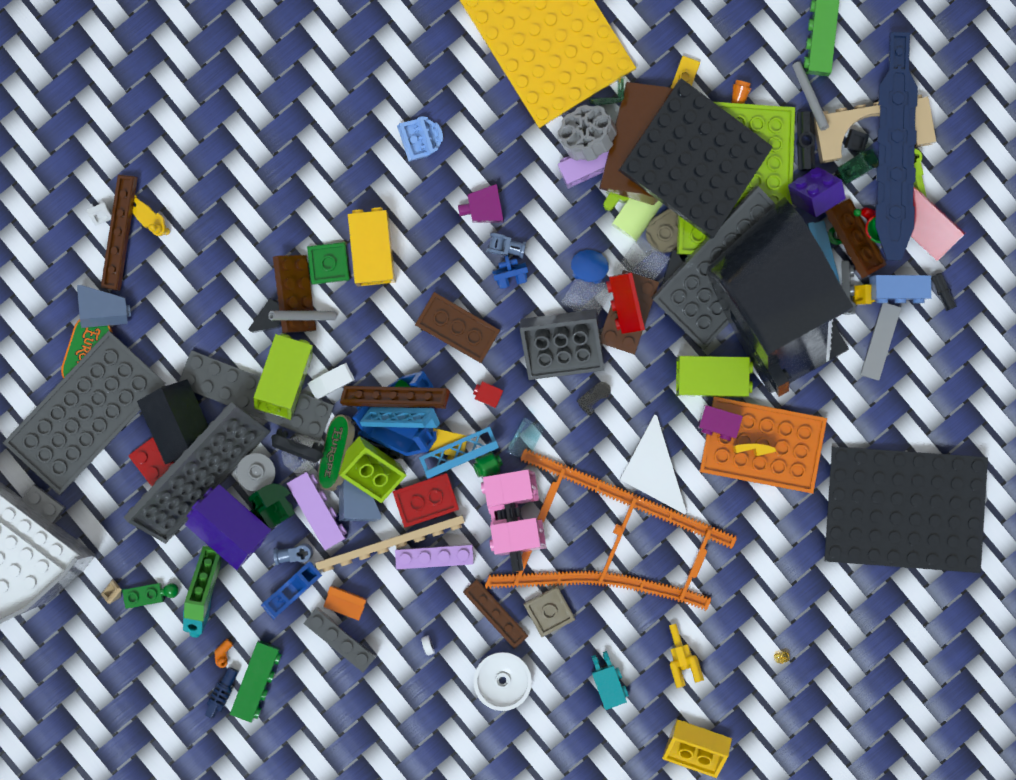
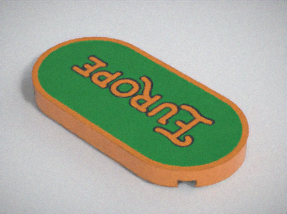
M80 319L77 321L61 367L63 378L108 331L112 332L110 325L81 328Z

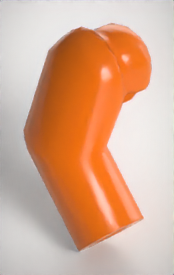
M226 639L214 652L215 663L220 668H225L228 664L227 651L233 646L229 639Z

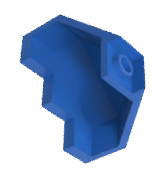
M424 371L402 376L387 386L395 387L398 380L401 379L410 387L433 388ZM370 406L356 407L358 411L353 416V419L360 428L357 434L405 456L428 452L437 439L436 431H433V428L361 426L360 421L370 409Z

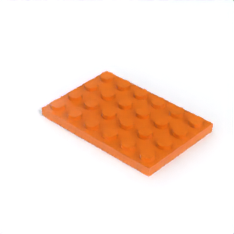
M713 397L711 407L743 417L737 438H731V441L719 438L720 434L714 432L712 436L706 434L699 472L813 494L827 418ZM739 444H763L774 447L776 452L755 456L753 449L734 453L733 446Z

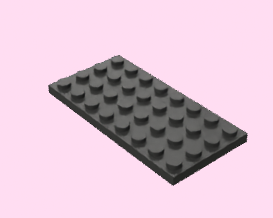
M755 186L733 209L715 237L712 239L707 237L651 297L702 350H705L729 324L706 270L709 265L776 205L759 186Z
M108 331L12 432L3 444L57 494L61 495L139 413L141 409L137 401L163 387L166 383L111 331Z
M231 402L209 424V427L196 438L194 443L182 453L179 459L170 465L165 474L156 480L150 490L143 494L135 506L129 509L124 519L166 544L187 522L188 517L186 516L192 510V506L199 499L202 500L204 494L211 487L215 489L219 484L221 485L237 468L242 458L249 455L270 431Z

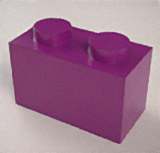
M704 405L697 428L702 429L701 433L712 436L714 432L720 434L719 438L731 441V438H737L743 416Z

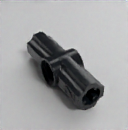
M810 111L797 112L796 146L798 152V171H811L815 168L816 138L814 136V115ZM802 137L809 138V146L802 144Z

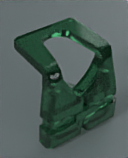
M618 78L617 80L618 97L588 98V102L596 105L621 102L624 99L623 78Z

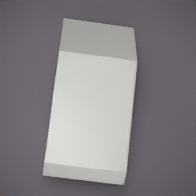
M347 363L307 384L314 397L321 399L355 379Z

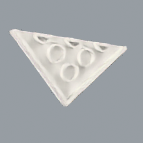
M654 415L620 480L686 514V508L658 417Z

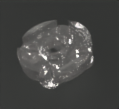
M304 435L290 438L296 444H304L309 447L316 443L311 437ZM282 451L284 465L294 473L302 474L309 472L319 463V461L314 463L303 458L299 460L298 456Z

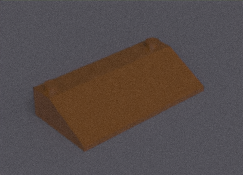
M626 82L615 124L617 135L614 137L613 146L608 151L599 189L650 205H655L659 201L618 170L672 91V88Z

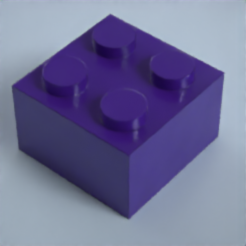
M819 167L812 169L788 185L792 204L814 217L821 215L846 199L842 180Z

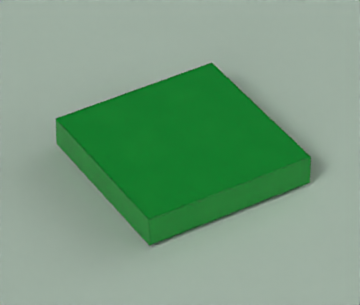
M345 242L307 246L312 285L350 281Z

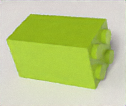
M275 334L254 395V409L286 419H292L312 360L313 345H310L306 340L300 339L297 341L291 339L286 334Z
M679 356L676 358V396L748 397L753 389V383L749 381V374L753 372V362H750V357Z

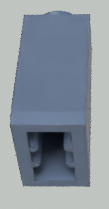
M77 285L81 328L128 324L127 317L131 316L130 305H126L125 298L83 285Z
M344 479L343 483L339 485V521L376 522L381 520V514L374 498Z

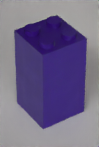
M220 484L215 489L211 487L204 494V498L202 500L199 499L192 506V510L186 516L188 520L185 526L236 570L261 546L271 532L268 526Z

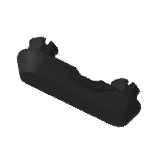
M277 429L276 434L271 436L272 446L279 450L314 463L324 457L322 453L324 446L322 444L318 446V442L313 443L312 447L296 444L293 440L287 438L288 432L286 430L282 432V429Z

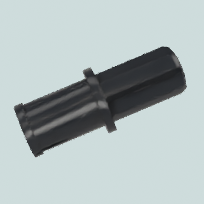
M942 273L933 275L931 279L938 292L937 296L940 297L945 307V311L957 307L950 292L951 288H948Z

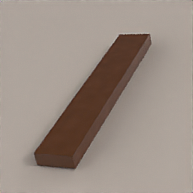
M118 174L101 288L121 290L138 179L135 176Z
M344 386L340 403L342 406L446 409L450 391L448 388Z

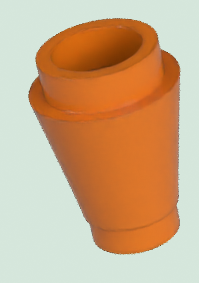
M736 80L735 84H733L731 103L744 104L751 91V83Z

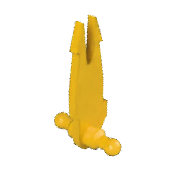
M135 195L134 202L136 207L133 205L132 213L137 220L156 236L169 235L170 229L166 228L164 217L160 213L156 214Z

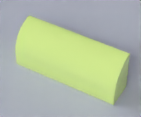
M629 198L613 221L612 226L637 242L663 203L658 201L655 205H650Z

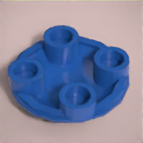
M583 250L574 255L571 261L572 275L575 279L598 284L607 275L609 264L601 253L594 250Z

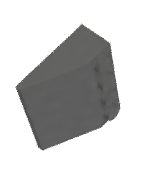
M597 309L523 318L520 320V334L529 380L605 371Z

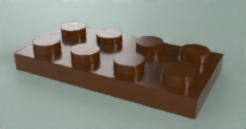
M849 198L825 211L829 222L833 225L838 238L844 245L848 256L854 263L856 271L860 274L861 278H864L887 264L875 242L867 236L865 224L861 217L854 216L853 212L856 208Z
M307 255L274 256L273 264L279 310L314 311ZM281 320L282 333L316 331L315 320Z
M632 273L645 326L653 303L651 297L656 293L659 282ZM610 306L600 335L601 344L635 355L643 330L622 334L621 330H617L615 319H618L617 311L613 312L612 306Z
M435 292L415 324L418 328L479 363H482L500 332L499 329Z

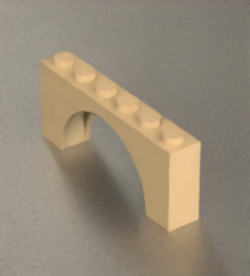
M922 95L917 97L915 111V130L917 131L915 148L933 145L936 142L929 98L922 97ZM878 102L873 103V106L866 107V104L858 105L853 110L840 108L836 109L835 113L829 114L828 111H823L829 128L823 131L820 130L814 117V132L820 164L839 161L842 158L841 148L846 132L851 125L861 119L874 116L880 117Z

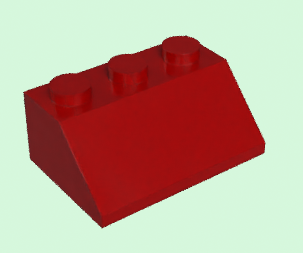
M632 272L610 276V281H606L608 293H613L614 300H610L612 311H617L618 319H615L617 330H621L622 334L645 330Z

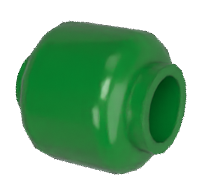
M492 452L475 458V463H473L476 475L482 478L500 474V466H503L500 456H495Z

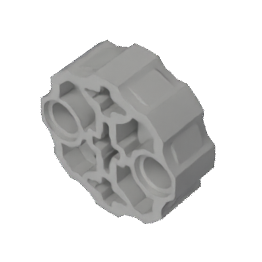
M599 105L577 107L574 112L567 114L563 118L561 128L558 130L559 141L570 158L576 161L580 159L587 161L597 159L599 155L611 149L614 137L617 135L614 122L607 114L605 108Z

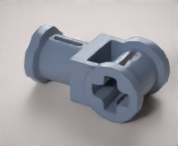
M490 233V245L486 252L505 256L513 254L523 259L526 246L525 241L523 243L511 241V238L505 235Z
M301 544L297 547L281 550L274 548L273 550L276 566L283 562L298 561L304 563L313 556V548L309 544ZM302 548L304 549V551L308 552L305 558L302 554L300 555L299 553L300 551H302Z

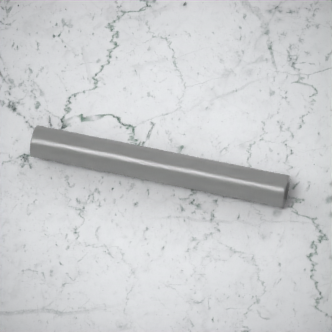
M796 62L792 67L821 131L829 128V125L802 63Z
M270 311L268 315L270 320H336L337 318L335 311Z

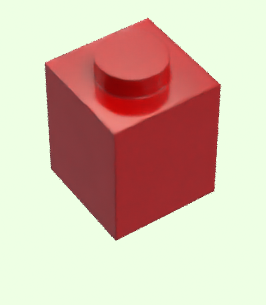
M482 381L481 385H476L473 395H476L475 400L496 408L503 390Z

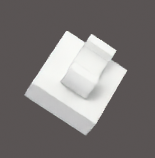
M102 200L99 201V205L93 206V204H90V208L87 209L88 215L95 226L111 220L112 214Z

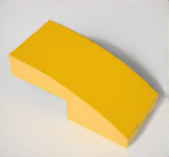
M739 444L733 446L734 453L753 449L755 456L776 452L774 447L763 444Z

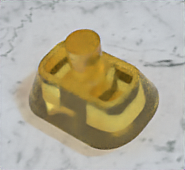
M781 652L774 655V660L776 663L783 664L788 662L790 657L787 652Z

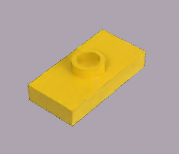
M682 56L671 88L673 89L681 78L692 86L700 62Z

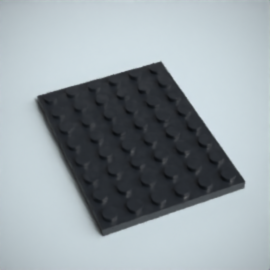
M832 446L824 561L981 573L988 457Z

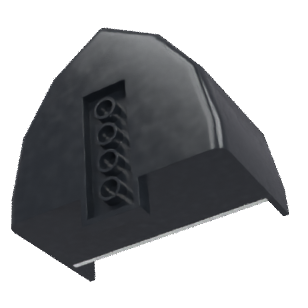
M784 197L709 265L706 270L720 306L746 355L750 357V362H753V367L768 392H776L778 397L789 392V384L849 350L833 319L854 308L805 221L786 197Z

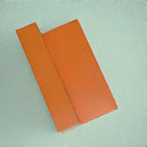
M331 585L323 607L359 621L367 599Z

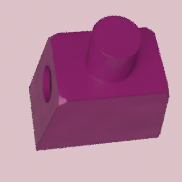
M497 184L468 194L469 203L458 205L459 215H471L472 223L503 222Z

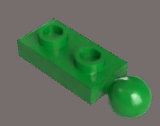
M161 583L124 589L122 592L125 609L164 602V596L175 598L179 593V588L174 583H168L164 588H162Z

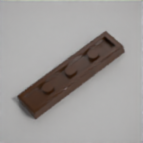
M478 579L463 591L467 598L514 649L528 637V634Z

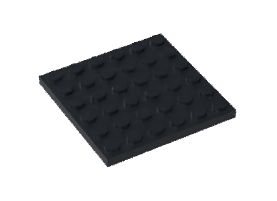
M681 78L618 171L712 239L773 146Z

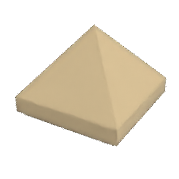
M112 580L101 595L108 604H111L121 598L122 589L116 581Z

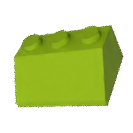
M360 436L347 449L339 472L342 478L380 503L407 476L400 463Z

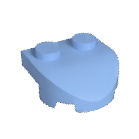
M418 117L415 120L397 125L409 162L430 156L438 150L443 141V133L438 123L429 120L428 117Z

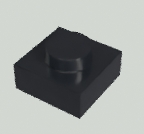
M850 129L844 148L864 153L869 135Z

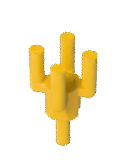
M677 624L669 625L675 648L670 649L673 661L670 662V668L676 688L686 686L682 670L691 668L695 683L704 681L697 656L691 654L689 644L683 646Z

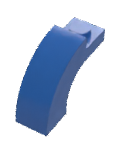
M309 561L264 601L261 606L274 620L309 589L322 574Z

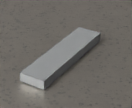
M888 303L881 304L860 376L877 381L880 380L901 307Z

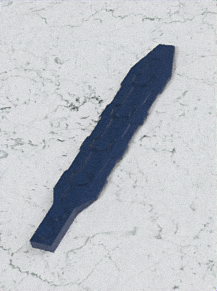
M890 32L888 73L879 85L880 125L877 143L879 144V163L876 181H878V200L875 213V228L885 258L888 261L902 260L914 230L915 207L913 206V191L916 178L914 151L917 138L915 111L918 87L909 71V32Z

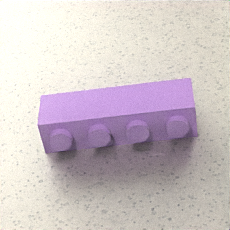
M608 152L602 153L597 159L591 161L583 159L576 161L570 158V156L561 159L560 163H558V170L567 188L569 189L603 173Z
M306 472L286 483L324 550L346 539L345 534H347V531L342 523L338 524L335 518L338 516L333 507L329 508L325 502L328 498L323 490L319 491L316 484H318V481L313 473L310 475L309 472Z
M473 544L396 549V569L474 564Z

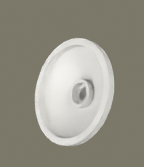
M499 652L489 655L481 661L474 674V689L478 698L484 705L494 710L507 711L518 707L526 700L531 690L532 680L528 666L521 658L511 653ZM505 677L506 682L503 684L500 683L499 678Z

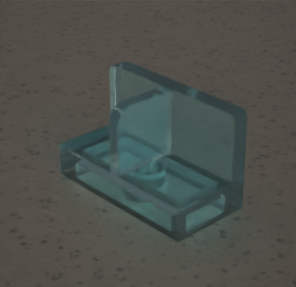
M524 417L506 452L520 459L526 448L527 452L531 450L532 453L544 428Z

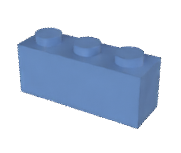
M875 275L869 277L871 300H876V303H888V300H895V303H906V300H913V303L918 304L925 303V300L931 299V275Z

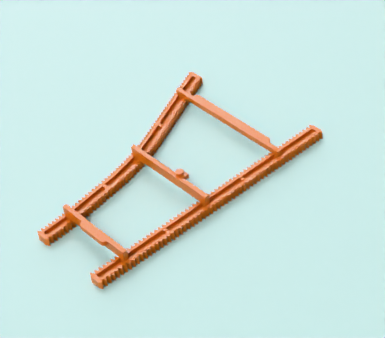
M527 448L523 451L521 462L523 460L524 463L528 461V465L530 463L532 466L535 464V468L537 466L539 469L542 467V470L545 469L546 472L549 470V473L553 472V475L555 473L556 476L559 475L557 482H552L537 520L542 519L544 523L562 478L565 479L566 477L567 481L569 479L570 482L574 480V484L576 482L577 485L581 483V487L583 485L584 488L588 486V490L590 488L591 491L595 489V493L597 491L599 494L602 492V496L604 494L606 497L609 495V499L613 497V500L616 498V501L620 500V503H627V506H630L622 525L616 524L613 530L617 537L602 573L601 571L599 573L597 571L595 573L594 571L591 573L588 571L587 573L586 570L583 573L581 570L580 573L579 571L577 573L570 571L569 574L567 571L565 574L563 571L561 574L559 571L558 574L556 572L553 574L551 571L550 574L547 572L546 575L544 572L542 575L540 572L539 574L535 573V575L533 573L530 575L528 572L527 575L524 573L523 576V571H520L516 575L512 574L511 576L509 573L507 576L505 573L504 576L501 574L500 577L498 574L497 576L493 574V576L489 575L487 579L486 589L488 586L490 589L492 586L494 589L496 586L498 589L499 586L507 588V585L509 588L511 585L513 588L515 585L517 588L519 585L522 588V585L530 587V584L532 587L534 584L536 587L538 584L540 587L542 584L545 587V584L553 586V583L555 586L557 583L559 586L561 583L563 586L565 583L568 586L569 583L570 585L572 583L576 585V582L578 585L579 583L583 585V582L585 585L587 582L590 585L591 582L592 585L594 583L597 585L598 583L599 586L601 583L602 586L604 584L606 586L608 584L609 586L613 585V587L616 585V587L619 586L620 588L623 586V589L626 587L627 590L630 587V590L632 588L634 591L637 589V592L640 590L641 593L644 591L645 594L648 591V594L652 593V596L655 594L657 597L659 594V597L663 595V598L667 597L668 599L670 597L671 600L674 598V601L676 599L678 602L681 600V603L683 601L685 604L688 603V605L691 603V606L694 604V607H701V610L704 608V611L708 609L711 602L710 597L707 599V596L704 597L703 594L700 596V593L697 594V592L693 594V591L690 592L687 589L692 577L696 578L707 554V550L704 549L707 541L712 539V542L715 540V543L719 541V545L721 543L722 546L726 544V548L729 546V549H731L736 542V536L733 537L732 534L729 536V533L726 534L722 530L718 531V528H711V525L708 526V524L704 525V522H697V519H690V516H683V513L679 515V512L676 513L675 510L672 512V509L669 510L668 507L665 509V506L662 507L661 504L658 506V503L655 504L654 501L651 503V500L647 501V498L645 500L644 497L640 499V496L637 497V494L633 496V493L630 494V491L626 493V490L623 491V488L619 490V487L616 488L615 485L612 487V484L609 485L608 482L605 484V481L601 482V479L599 481L598 478L594 480V476L592 478L591 475L587 477V473L585 475L584 472L580 474V470L578 472L577 469L573 471V467L571 469L569 466L566 468V465L563 466L562 463L559 465V462L555 463V460L552 462V459L548 461V457L546 459L545 456L541 458V454L539 456L538 453L534 455V451L532 453L531 450L527 452ZM633 508L641 509V512L644 511V513L648 512V515L651 514L652 517L655 515V518H662V521L666 519V522L669 521V524L673 522V525L676 524V527L680 525V528L683 527L684 530L687 528V531L690 530L691 533L694 531V534L697 533L698 536L700 534L701 537L704 536L683 589H679V587L675 589V586L671 587V585L668 587L667 584L664 586V583L660 585V582L657 584L656 581L653 583L652 580L649 583V580L645 581V578L642 580L641 577L638 580V577L634 578L633 576L631 578L630 575L627 577V575L623 576V574L620 576L619 573L616 576V573L612 574L611 572L609 574L607 572ZM532 551L522 553L523 569H525Z

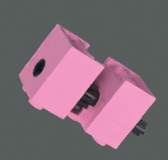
M522 470L483 477L481 489L482 493L486 495L488 511L491 514L492 520L490 525L492 540H490L491 551H494L495 555L501 556L510 554L512 572L524 571L521 552L547 548L542 519L520 520L522 515L518 504L539 501L535 472Z

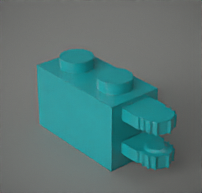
M607 651L603 652L604 660L607 663V666L600 668L596 655L591 656L596 668L595 671H592V675L605 710L627 703L626 697L629 695L625 685L621 687L619 681L622 678L618 667L614 668V665L611 664Z

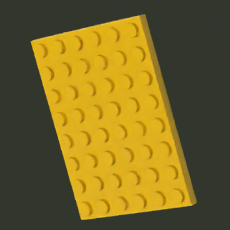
M459 0L539 129L636 70L634 63L594 0Z

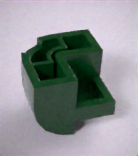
M280 484L266 485L249 496L248 500L252 506L250 512L272 529L295 514L292 504L285 498L291 493Z

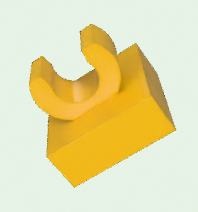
M871 285L854 286L855 296H853V302L856 305H866L875 302V300H871Z

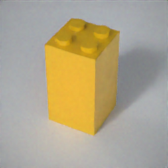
M381 207L372 208L371 212H364L362 209L353 210L352 214H348L355 284L359 287L395 283L390 224L387 211Z

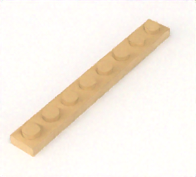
M463 515L316 562V568L326 572L334 569L333 565L339 563L341 566L351 564V559L359 557V560L371 557L370 553L376 551L378 555L388 552V547L394 545L397 549L406 546L407 541L413 539L415 543L425 540V535L431 533L434 537L443 534V530L451 528V531L462 528L461 524L465 523Z

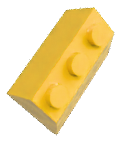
M677 719L669 736L662 759L717 778L729 756L732 738Z

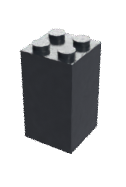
M188 379L161 387L137 401L165 465L171 462L175 463L182 453L194 443L196 438L209 427Z

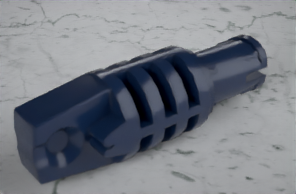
M228 667L222 681L216 684L207 702L209 707L205 716L212 719L218 711L222 712L232 692L231 686L239 673L238 670Z

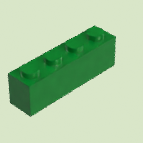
M260 640L256 643L230 715L250 723L254 721V718L258 719L262 709L259 708L261 700L265 701L269 691L266 690L268 682L272 683L275 672H273L274 665H278L282 654L279 653L281 648Z

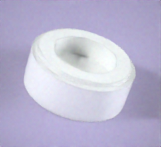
M429 635L422 637L421 641L425 653L428 656L435 654Z

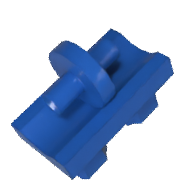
M508 255L504 256L505 262L498 263L499 269L492 271L494 280L497 281L500 289L510 286L508 277L515 276L517 284L527 282L526 273H528L526 263L518 264L517 258L509 260Z

